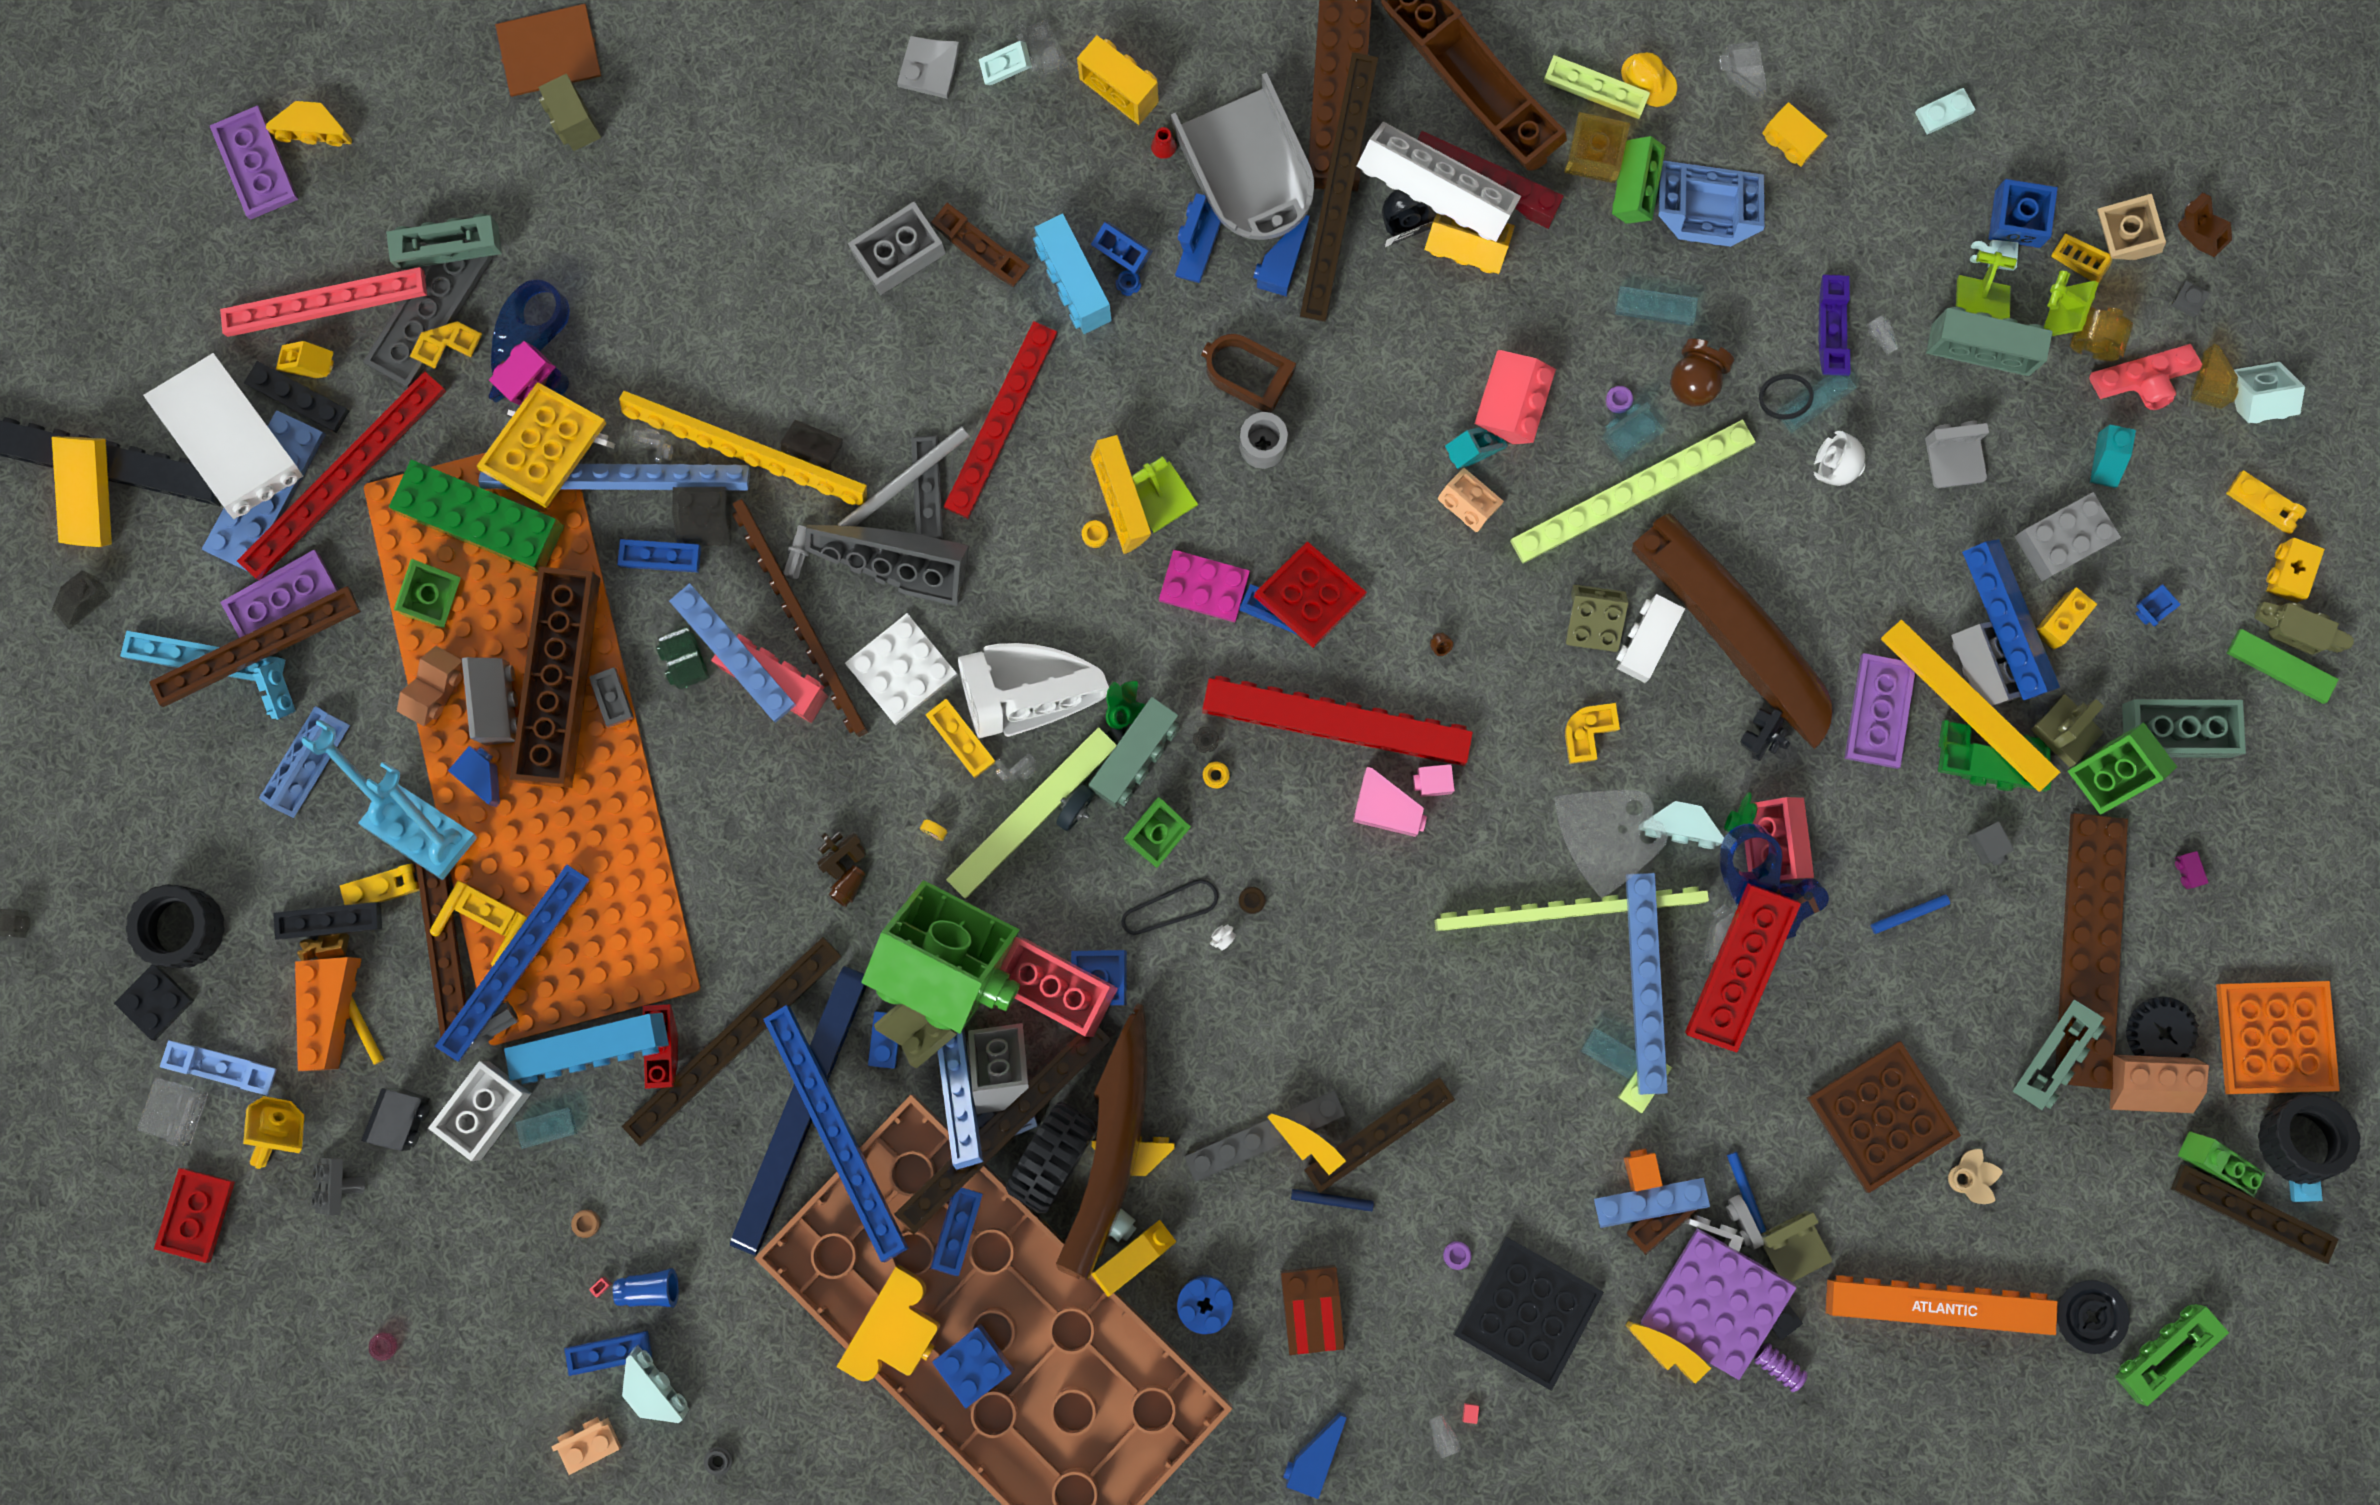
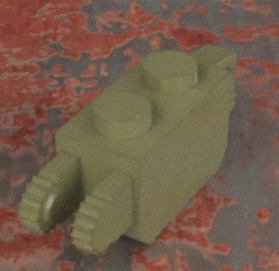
M2262 602L2258 605L2254 616L2255 619L2270 627L2268 633L2271 639L2310 655L2324 650L2333 651V653L2342 652L2353 647V642H2355L2352 636L2338 630L2339 623L2330 620L2328 615L2307 611L2299 603L2290 602L2280 606Z

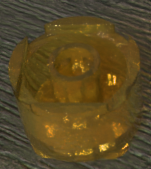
M2090 307L2087 321L2082 331L2073 332L2070 347L2079 354H2082L2083 350L2092 352V358L2097 360H2119L2120 355L2123 357L2125 354L2133 323L2124 317V311L2118 308H2108L2105 311Z

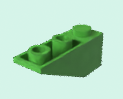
M2190 1131L2178 1154V1157L2197 1169L2253 1198L2266 1174L2217 1140Z

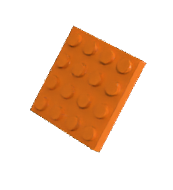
M2330 981L2216 984L2225 1094L2340 1091Z

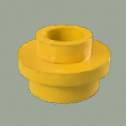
M1211 762L1203 770V780L1211 788H1222L1229 780V770L1221 762ZM1213 771H1219L1221 773V778L1219 780H1213L1211 778V773Z

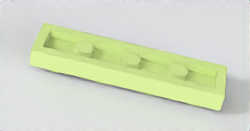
M1555 55L1543 80L1544 83L1640 119L1650 95L1648 91Z

